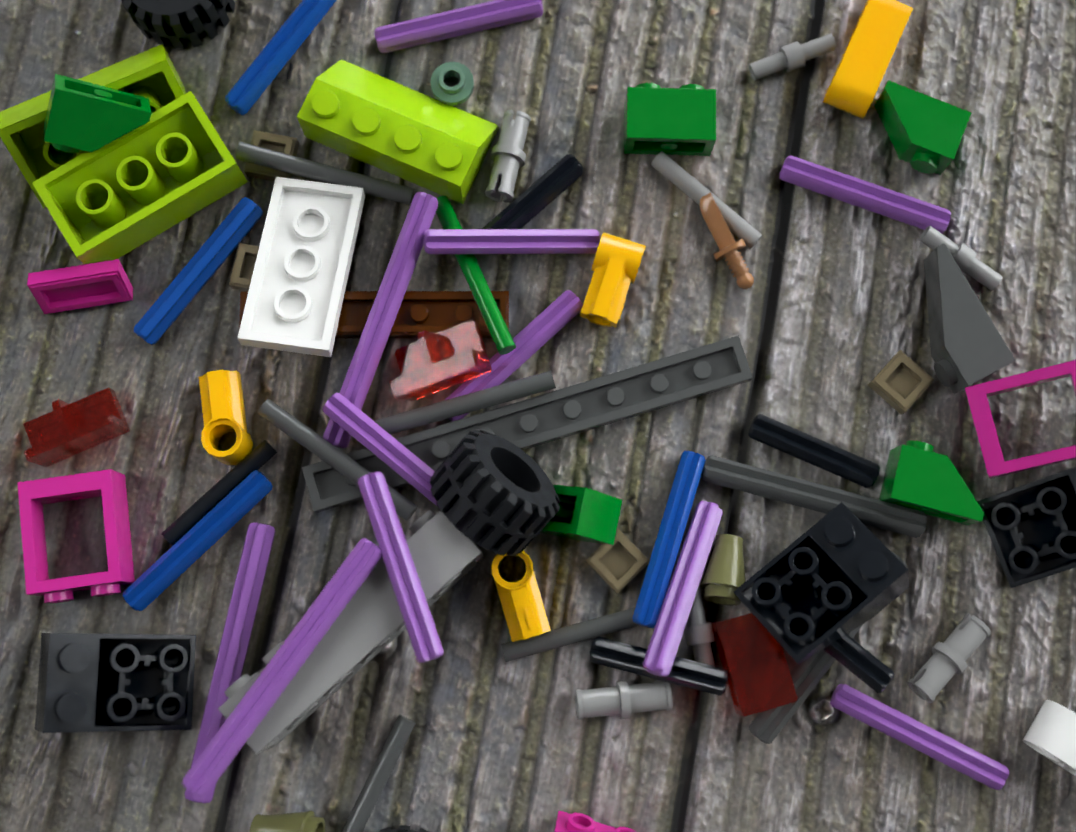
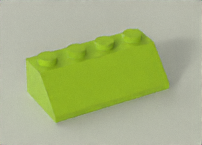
M163 44L78 79L149 98L151 113L187 93ZM51 91L0 112V138L43 208L46 206L32 182L86 152L80 150L78 153L64 152L53 147L52 143L44 141V122Z
M342 59L316 77L297 115L298 122L306 138L437 194L448 196L449 199L464 204L499 129V126L451 105L441 103L437 99Z
M189 91L151 113L148 123L94 152L86 151L32 182L76 258L84 264L115 260L246 184L248 181L192 91Z

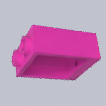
M1076 360L965 387L990 479L1076 459V445L1005 461L988 401V396L1069 376L1076 395Z
M108 469L17 482L26 595L44 596V603L46 604L74 600L73 592L91 589V597L119 594L120 585L132 584L135 581L124 474ZM102 496L108 571L49 579L43 504Z

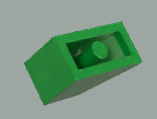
M55 74L44 122V141L50 142L56 149L68 153H78L80 150L94 152L148 123L151 117L149 98Z
M889 80L874 104L899 159L910 163L913 169L926 174L936 173L941 175L954 160L971 116L969 111Z
M908 440L906 445L901 444L890 450L879 500L923 511L928 516L963 525H971L983 521L984 512L947 455L933 452L934 446L914 440Z
M553 484L555 492L559 497L560 502L558 505L560 508L558 513L540 533L584 542L614 545L622 499L586 487Z

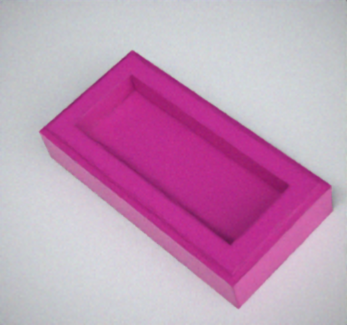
M119 259L28 273L27 286L44 314L133 300V287Z

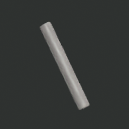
M663 151L652 161L651 165L698 205L700 199L710 193L705 186ZM711 192L730 231L737 238H743L745 244L752 249L763 235Z

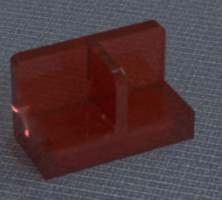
M469 320L439 333L426 330L419 332L417 335L418 341L398 348L395 351L401 376L390 380L389 383L395 399L415 401L491 372L492 368L478 323Z
M108 387L71 404L60 399L53 401L52 407L54 411L24 423L32 448L25 450L24 454L27 461L48 467L129 432V426L115 391Z
M752 613L712 623L722 667L728 671L727 685L737 715L745 717L797 701V694L783 648Z

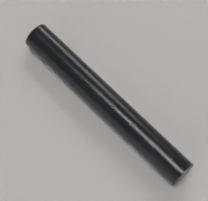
M266 440L262 441L162 532L163 537L171 545H174L251 472L259 470L277 451Z

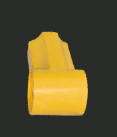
M603 232L591 271H594L580 312V317L603 327L616 328L626 302L630 283L634 284L646 245Z
M222 369L210 371L198 377L204 421L201 442L203 448L221 463L237 465L253 448L251 435L247 432L241 374L237 370L228 371ZM236 432L237 436L234 446L226 451H219L220 438L225 433Z
M525 551L517 554L525 563V572L521 579L509 582L504 580L498 572L499 563L507 554L504 556L497 554L493 558L491 572L511 641L524 640L551 631L530 556Z

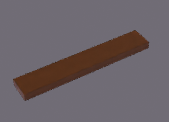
M248 291L240 292L239 329ZM345 291L335 338L361 337L378 291ZM406 291L389 338H492L471 291ZM491 291L509 330V291Z

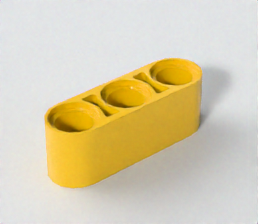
M896 0L867 1L824 96V103L861 119L864 118L883 79L913 7Z

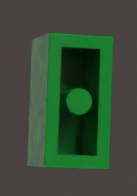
M641 83L635 87H627L624 104V154L658 155L663 151L666 155H711L716 142V89H705L698 84H686L679 88H661L655 83Z

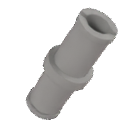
M513 110L504 112L498 145H494L491 151L493 166L485 195L500 202L501 194H504L503 202L513 201L518 171L520 167L524 166L526 160V153L523 149L531 117L518 110L515 120L512 119Z
M967 613L943 643L937 642L931 648L933 655L915 676L907 682L912 691L923 700L932 703L956 673L962 674L966 670L968 658L991 635L988 626L976 616H971Z
M616 681V686L586 690L575 689V707L578 720L619 715L620 719L631 718V713L658 710L669 711L673 708L670 683L665 681L628 685L627 681Z

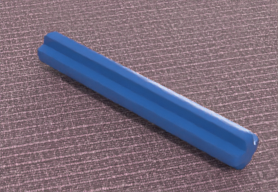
M302 0L225 96L228 106L241 115L246 114L337 0Z
M244 197L238 202L134 326L133 330L139 337L151 345L158 342L263 216L262 209L254 201Z
M684 451L675 474L632 617L634 623L646 628H655L666 596L706 461L705 457L699 453Z
M258 470L251 472L123 592L122 596L126 603L134 610L142 611L272 490L273 485L267 477Z

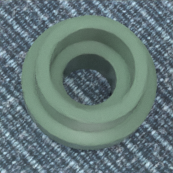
M459 62L443 63L434 70L431 76L432 93L441 103L459 105L469 99L473 93V75L469 68ZM450 77H457L460 80L459 84L454 87H449L444 82Z

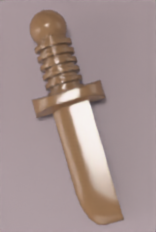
M710 192L700 199L699 206L701 214L719 248V251L713 253L716 261L726 258L725 262H728L729 270H732L731 273H734L733 277H736L737 285L741 289H749L754 283V278L748 271L749 267H746L748 265L744 263L746 261L742 260L741 252H738L746 247L743 238L735 241Z

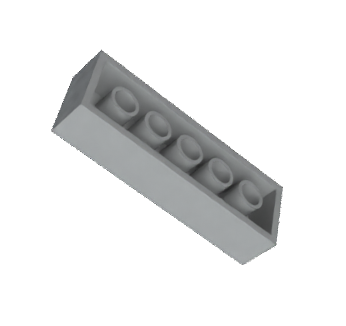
M431 510L427 511L409 528L413 535L406 542L430 608L485 557L480 549L462 534L441 510L436 515ZM383 557L246 741L256 755L276 747L406 629ZM285 640L277 644L262 658L266 666ZM265 667L259 673L256 672L252 676H249L248 673L243 675L224 692L229 699L218 710L226 719Z

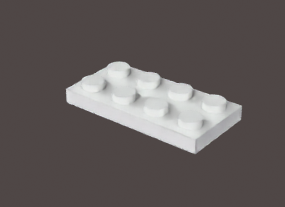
M276 177L237 337L241 345L324 357L332 356L365 201L363 188Z

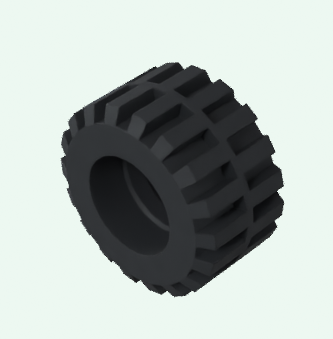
M121 0L136 26L139 27L148 39L153 37L157 44H163L164 47L171 41L175 49H185V43L191 42L193 47L203 45L201 39L206 36L210 40L218 36L216 28L218 26L225 28L230 21L226 12L234 13L236 5L234 0Z
M474 430L466 434L433 473L430 480L432 495L448 520L462 534L482 548L503 556L505 554L509 556L521 554L558 513L560 508L558 505L560 501L555 488L540 466L513 443L487 431L480 430L478 432Z

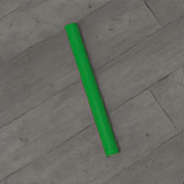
M448 196L437 197L438 207L436 214L442 228L462 229ZM455 254L499 354L504 355L512 352L516 345L475 255Z

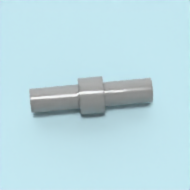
M830 33L803 44H799L796 41L780 47L779 53L748 65L753 80H757L784 69L786 72H791L804 67L805 61L836 50L835 39Z
M928 226L921 234L919 240L932 250L945 243L962 273H967L989 290H994L1001 282L1003 276L977 259V252L963 242L957 245L932 226Z
M699 586L687 620L688 626H685L684 629L687 646L692 645L696 662L715 666L710 643L715 641L711 622H706Z

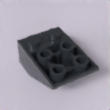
M1076 466L977 501L984 512V524L1011 588L1076 568Z
M841 502L736 589L734 594L799 665L876 616L908 589L909 569Z
M42 633L35 730L42 733L191 730L196 635Z

